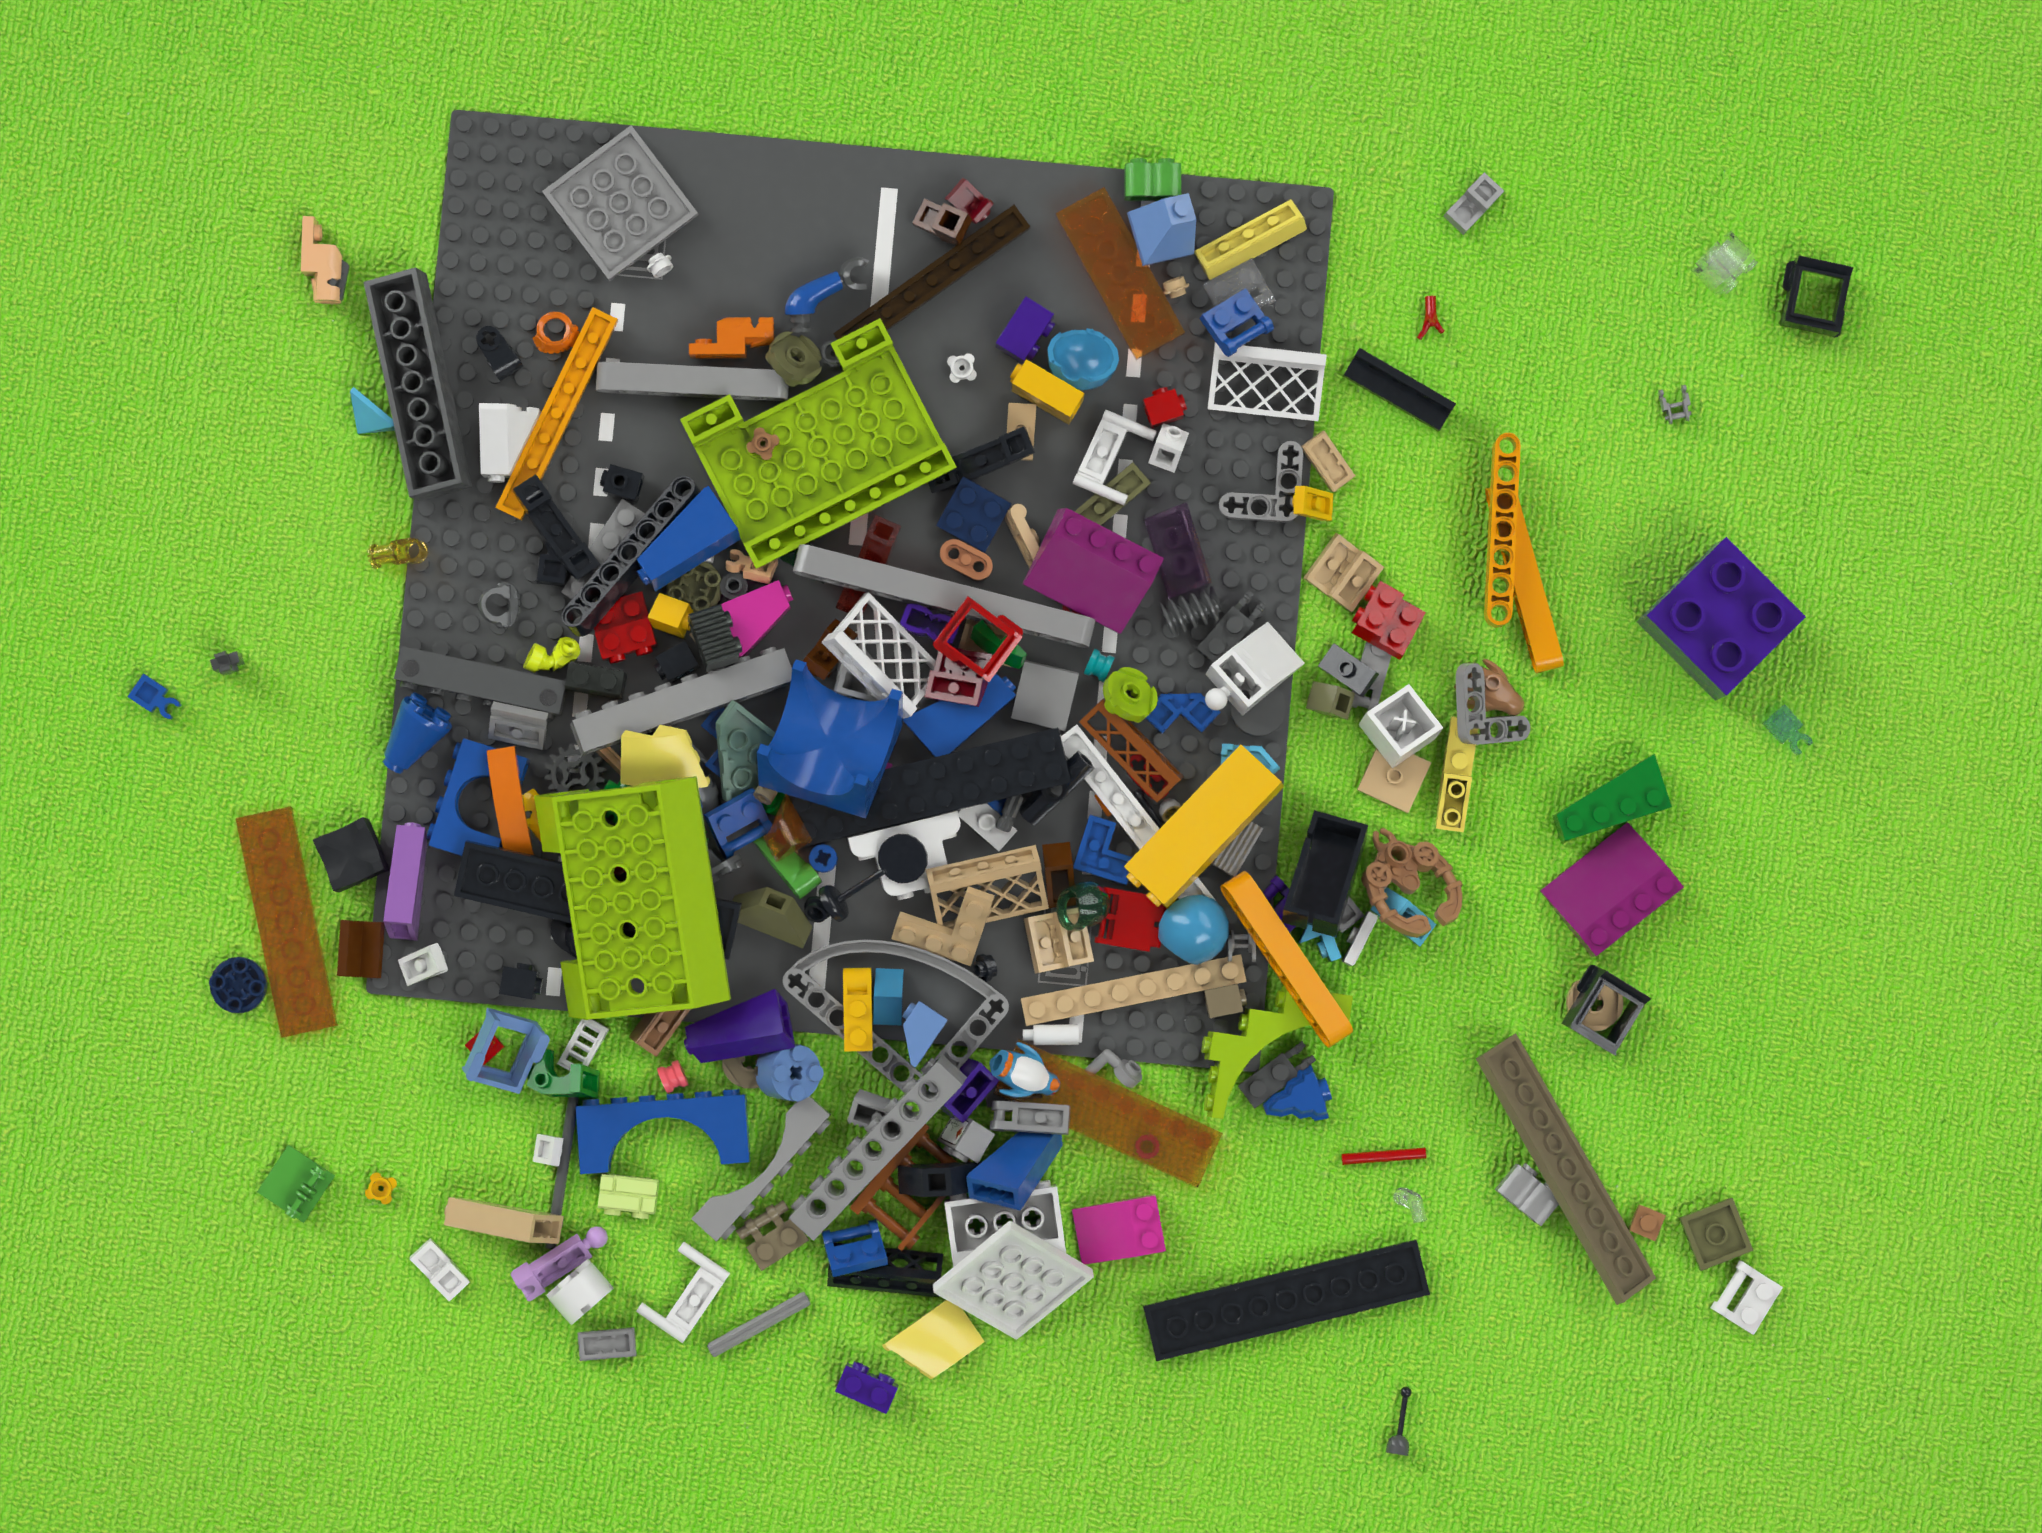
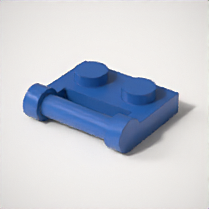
M1246 288L1205 312L1199 318L1227 357L1235 354L1239 347L1262 333L1268 334L1274 330L1271 319L1263 314ZM1251 319L1256 324L1233 339L1226 336V334Z
M753 788L704 814L718 848L726 860L734 856L735 851L764 835L768 837L775 833V829L768 819L762 803L753 795L755 792ZM755 820L758 821L759 826L727 842V836Z
M877 1219L869 1220L868 1224L830 1232L829 1229L821 1233L833 1277L888 1265ZM871 1235L870 1239L835 1247L833 1245L836 1242Z

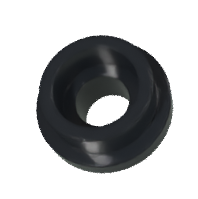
M812 896L806 900L804 910L809 920L820 923L829 918L830 915L824 908L819 896Z
M978 955L973 965L974 972L977 977L985 982L991 981L992 977L997 976L996 962L991 955Z

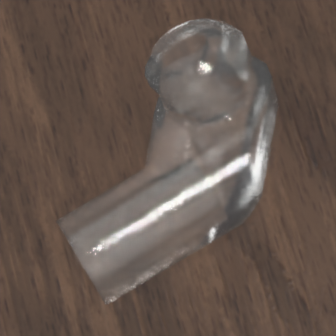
M1400 1187L1393 1193V1200L1396 1204L1410 1209L1413 1223L1427 1220L1420 1194L1405 1187Z

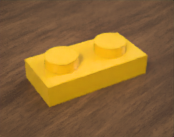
M1295 486V494L1292 499L1293 514L1320 521H1332L1334 493L1308 486Z

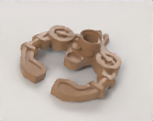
M1381 828L1380 833L1389 839L1387 844H1383L1379 841V832L1374 831L1372 841L1378 852L1374 862L1362 873L1361 880L1367 890L1369 903L1371 906H1375L1381 915L1379 917L1382 923L1385 922L1401 934L1418 938L1429 933L1431 927L1426 916L1414 915L1406 919L1398 914L1396 909L1390 910L1385 902L1388 899V895L1384 890L1393 882L1403 893L1413 894L1420 886L1417 871L1429 872L1432 870L1435 872L1436 878L1442 876L1447 884V887L1444 889L1447 894V901L1439 905L1434 916L1442 926L1454 922L1462 907L1461 887L1463 884L1461 880L1457 881L1452 873L1453 867L1439 854L1438 849L1426 841L1419 842L1416 846L1398 841L1392 832Z

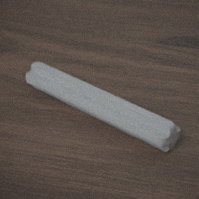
M801 1292L711 1341L707 1345L711 1355L716 1357L808 1307L810 1300L805 1292Z

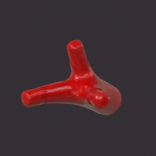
M1425 296V319L1422 330L1417 336L1419 340H1422L1430 327L1434 326L1440 334L1445 331L1437 318L1436 296Z

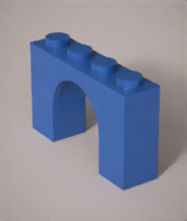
M463 738L462 743L456 744L452 759L456 760L454 768L447 771L444 780V786H447L444 797H439L435 812L439 814L436 823H431L427 832L426 839L430 840L429 846L461 856L465 841L467 840L500 848L503 847L501 838L473 830L463 821L459 812V798L463 789L475 779L490 777L487 750L496 748ZM517 755L520 771L519 778L522 786L530 759Z

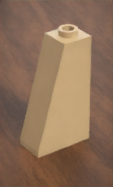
M449 1197L444 1212V1225L529 1243L559 1244L564 1216L466 1198Z

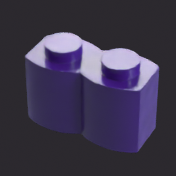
M907 604L900 625L908 633L915 636H927L934 642L951 617L943 614H933L929 609L918 604ZM960 625L947 641L951 646L954 644Z

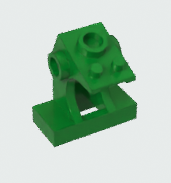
M546 1048L541 1061L532 1065L527 1076L528 1082L526 1086L549 1097L598 1099L600 1071L583 1064H571L570 1073L559 1077L554 1070V1051Z

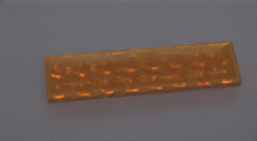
M290 806L235 818L281 1038L338 1026L293 808Z

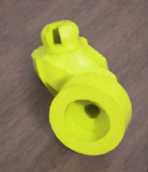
M563 637L558 640L557 645L549 656L545 647L534 643L527 655L523 668L533 673L539 670H550V668H553V671L571 661L574 662L580 655V646L576 640L570 637Z

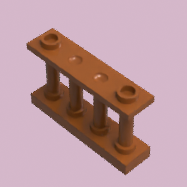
M926 1124L872 1179L849 1207L857 1215L861 1211L865 1214L868 1212L900 1238L902 1242L897 1248L901 1251L905 1247L909 1250L920 1238L916 1233L946 1196H938L927 1210L910 1195L899 1194V1186L893 1182L894 1178L890 1175L898 1165L915 1164L911 1160L912 1157L908 1154L915 1145L919 1149L923 1147L941 1163L957 1162L929 1138L930 1135L926 1131L930 1127ZM879 1189L883 1192L886 1190L920 1218L910 1232L875 1204L876 1200L872 1197Z

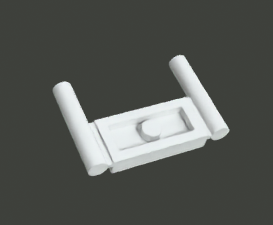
M1105 410L1073 484L1124 506L1128 495L1103 484L1127 431L1154 441L1157 431Z
M686 1242L682 1243L678 1251L698 1264L700 1268L667 1317H663L643 1302L636 1311L682 1344L730 1275L728 1271Z

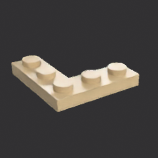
M968 886L954 929L900 911L891 939L971 966L995 895Z

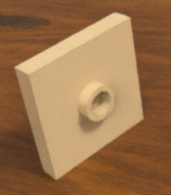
M1376 748L1357 790L1408 814L1432 762L1413 754L1392 768Z

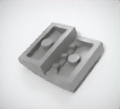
M1025 660L1011 718L1049 728L1058 727L1059 730L1066 731L1079 673Z

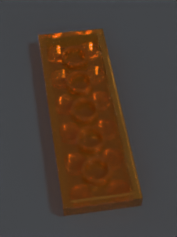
M1105 187L1055 214L1135 360L1185 334L1183 327L1149 266H1142L1136 243Z

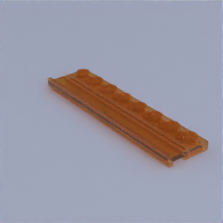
M1020 1039L1017 1040V1042L1030 1046L1039 1054L1046 1069L1059 1078L1060 1088L1054 1095L1032 1094L1026 1097L1015 1098L999 1092L1000 1089H1012L999 1080L993 1093L994 1095L1010 1102L1070 1105V1130L1198 1188L1223 1133ZM1015 1045L1013 1052L1025 1054L1023 1050Z

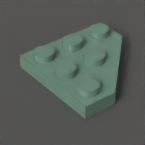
M733 700L716 721L722 799L725 802L750 788L756 790L759 785L757 751L760 744L768 746L775 735L773 730Z

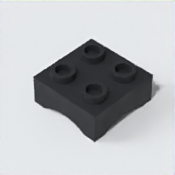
M362 817L345 827L313 839L314 845L326 868L331 887L335 892H342L390 870L368 818Z

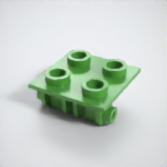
M288 1145L257 1193L285 1210V1213L291 1218H297L304 1223L335 1175Z

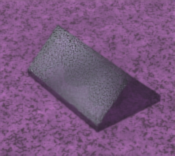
M1187 502L1144 519L1154 553L1164 558L1159 569L1168 598L1178 597L1210 587L1212 581Z

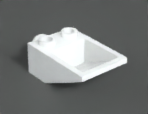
M1266 622L1233 646L1209 667L1206 675L1217 688L1207 692L1205 696L1206 705L1212 710H1221L1229 700L1243 716L1305 663L1270 623Z

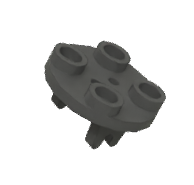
M713 847L712 850L708 849L713 885L720 881L719 874L724 876L743 866L741 862L743 858L740 854L726 860L717 847Z

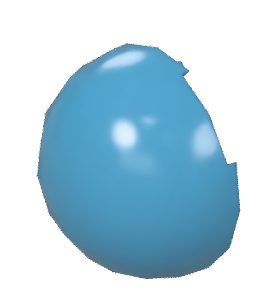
M1088 328L1086 330L1059 332L1051 339L1047 349L1048 362L1052 374L1080 391L1092 390L1102 386L1111 379L1119 362L1118 349L1111 339L1098 331Z
M1190 895L1175 901L1164 912L1159 923V941L1175 955L1194 965L1213 959L1223 950L1229 937V921L1224 908L1216 900L1204 895Z

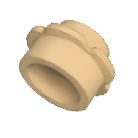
M1184 276L1170 279L1163 283L1165 289L1163 294H1169L1170 298L1186 294L1185 288L1189 287V283L1186 284Z

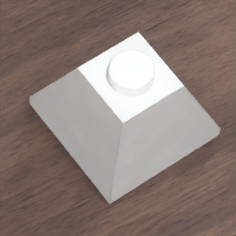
M479 403L481 475L484 478H488V482L502 483L505 482V478H510L541 414L539 408L527 407L526 411H522L521 407H516L513 404Z

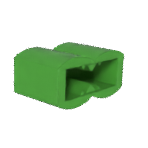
M1134 158L1130 160V163H1125V201H1159L1164 198L1181 195V163H1175V159L1171 158L1159 159L1158 163H1147V159Z

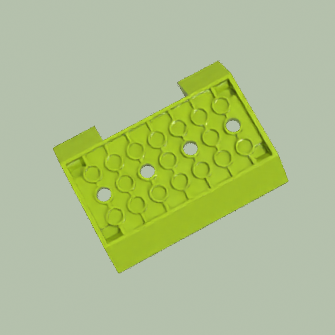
M697 776L643 782L637 786L589 791V789L535 795L534 800L543 852L561 854L576 948V960L560 962L569 1017L584 1020L694 1009L730 1000L731 995ZM608 810L614 811L618 816V822L615 826L608 824L605 819V814ZM619 866L625 869L627 873L625 881H619L615 878L614 869ZM624 923L633 924L636 930L634 937H628L624 934ZM633 978L642 980L644 983L643 992L634 991L631 985Z

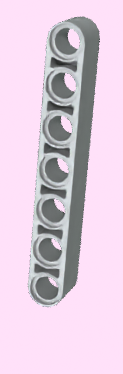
M598 362L596 374V391L602 393L723 398L730 394L732 399L788 400L789 385L784 382L783 378L775 370Z

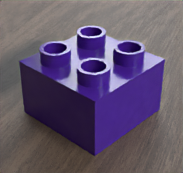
M1725 537L1714 544L1637 623L1716 701L1727 696L1806 616Z

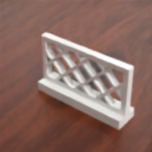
M1214 343L1207 409L1310 421L1319 420L1326 354L1243 345L1237 349L1235 354L1227 357L1217 343ZM1219 360L1231 361L1237 369L1226 380L1218 373ZM1236 362H1244L1246 364L1240 368ZM1251 363L1258 364L1265 372L1254 383H1251L1243 372ZM1263 365H1271L1274 367L1267 371ZM1279 366L1286 367L1293 376L1281 386L1270 375ZM1291 368H1299L1301 370L1295 374ZM1307 369L1317 370V383L1307 389L1298 376ZM1240 373L1250 386L1239 395H1236L1227 383ZM1268 376L1278 389L1264 399L1255 388V385ZM1218 377L1222 383L1216 387V380ZM1296 379L1305 392L1292 402L1282 389ZM1225 385L1234 399L1226 405L1214 404L1215 392ZM1316 388V394L1314 398L1310 392ZM1250 389H1253L1262 400L1254 408H1246L1239 399ZM1280 391L1289 402V405L1282 411H1274L1267 401ZM1307 394L1314 402L1313 415L1301 414L1295 406ZM1237 401L1241 405V407L1230 405ZM1265 404L1269 410L1258 408ZM1291 407H1293V409H1294L1297 413H1291V412H1286V411H1287L1288 409H1290Z
M869 592L863 594L833 633L828 634L822 641V644L878 700L887 698L892 688L903 691V719L911 717L917 710L916 705L925 695L928 678L920 679L919 663H926L934 670L936 661ZM866 603L873 608L874 620H863L862 608ZM849 624H857L858 640H851L843 632ZM864 624L875 625L876 640H865ZM881 624H888L892 628L893 639L882 640ZM907 643L911 647L912 659H901L900 644ZM865 644H876L877 659L871 660L866 655ZM883 644H894L895 659H884ZM884 663H895L896 679H889L885 675ZM902 663L913 664L914 679H903ZM903 683H914L915 695L911 700L904 694Z

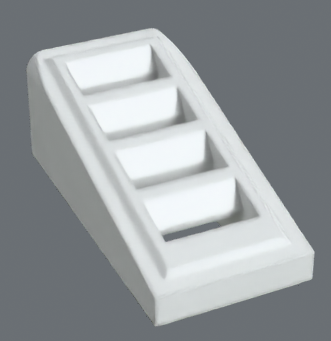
M581 1019L557 1064L570 1071V1066L573 1064L567 1060L570 1055L583 1062V1065L589 1066L610 1029L594 1019ZM587 1026L599 1033L597 1038L583 1031ZM582 1036L594 1044L590 1048L578 1041L579 1037ZM574 1046L588 1053L586 1058L573 1051Z

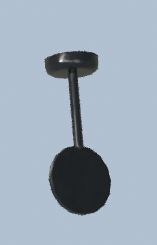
M896 834L889 837L881 845L878 852L880 870L842 894L832 885H825L819 889V897L824 908L834 920L841 922L849 914L846 899L883 875L897 883H910L917 880L925 872L928 865V854L924 845L916 837L909 834Z

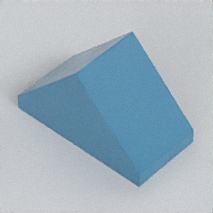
M876 968L873 1024L902 1025L904 969Z

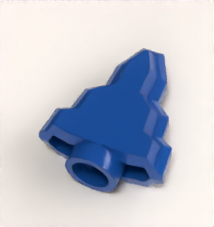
M1309 1065L1304 1070H1298L1297 1077L1287 1081L1285 1089L1273 1094L1263 1104L1266 1115L1282 1117L1293 1114L1299 1119L1311 1117L1314 1121L1329 1118L1326 1101L1332 1100V1096L1326 1079L1318 1080L1312 1065Z

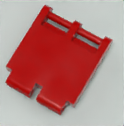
M1103 887L1108 893L1109 899L1111 894H1113L1110 914L1107 909L1109 902L1106 908L1099 912L1101 921L1098 937H1095L1094 942L1150 952V947L1160 948L1159 928L1154 927V923L1161 921L1167 908L1163 904L1157 907L1147 898V894ZM1106 919H1109V924H1108V929H1107V935H1106V939H1105V938H1103V937H1104Z

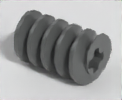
M1214 586L1210 587V595L1204 589L1199 590V599L1193 592L1189 593L1188 602L1184 597H1178L1177 606L1171 599L1167 601V609L1160 603L1166 626L1173 635H1176L1177 626H1180L1186 632L1188 622L1194 628H1198V619H1201L1205 625H1208V617L1210 615L1217 622L1219 621V612L1222 611Z

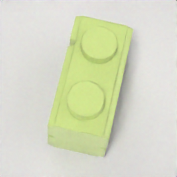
M603 1173L601 1175L598 1208H603L604 1214L620 1216L621 1211L632 1212V1217L648 1219L649 1214L656 1213L660 1180Z

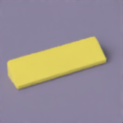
M1289 200L1195 250L1194 254L1206 276L1212 281L1304 232L1307 227L1304 217L1293 201Z

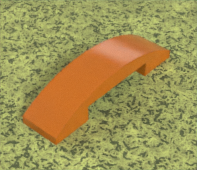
M515 746L487 750L491 788L502 846L504 849L534 855L519 778L520 771Z

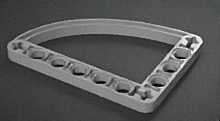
M853 940L827 945L797 961L783 976L784 988L844 1040V1024L835 1026L830 1022V1014L837 1009L844 1012V1006L806 974L807 970L832 957L849 953L872 952L906 957L944 971L964 982L986 998L934 1059L936 1061L943 1055L958 1069L1005 1017L1009 1010L1008 1001L1002 994L967 969L929 951L883 940ZM801 974L802 978L800 981L807 987L808 983L811 982L814 985L805 993L803 999L798 995L802 992L799 987L794 986L790 988L789 984L791 981L788 978L789 975L796 976ZM819 991L824 995L825 1002L821 1007L815 1008L809 1004L808 999L812 992ZM992 999L994 1001L1001 999L1004 1002L1002 1004L1004 1011L1001 1014L995 1012L991 1016L992 1019L996 1020L991 1025L987 1018L979 1015V1012L984 1009L987 1014L991 1009L989 1002ZM979 1019L986 1024V1031L983 1035L975 1036L970 1032V1024L974 1020ZM874 1032L873 1050L879 1046L886 1048L889 1054L888 1059L883 1063H877L872 1057L873 1051H857L901 1090L915 1074L919 1077L924 1074L923 1072L921 1074ZM956 1041L965 1042L968 1047L967 1054L963 1057L954 1056L951 1051L953 1043ZM898 1065H905L909 1069L910 1075L906 1081H898L894 1078L893 1071ZM925 1083L930 1087L928 1091H938V1088L934 1083Z

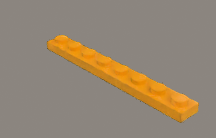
M592 307L495 507L496 509L522 521L526 512L515 496L513 489L535 474L542 480L618 323L617 318Z

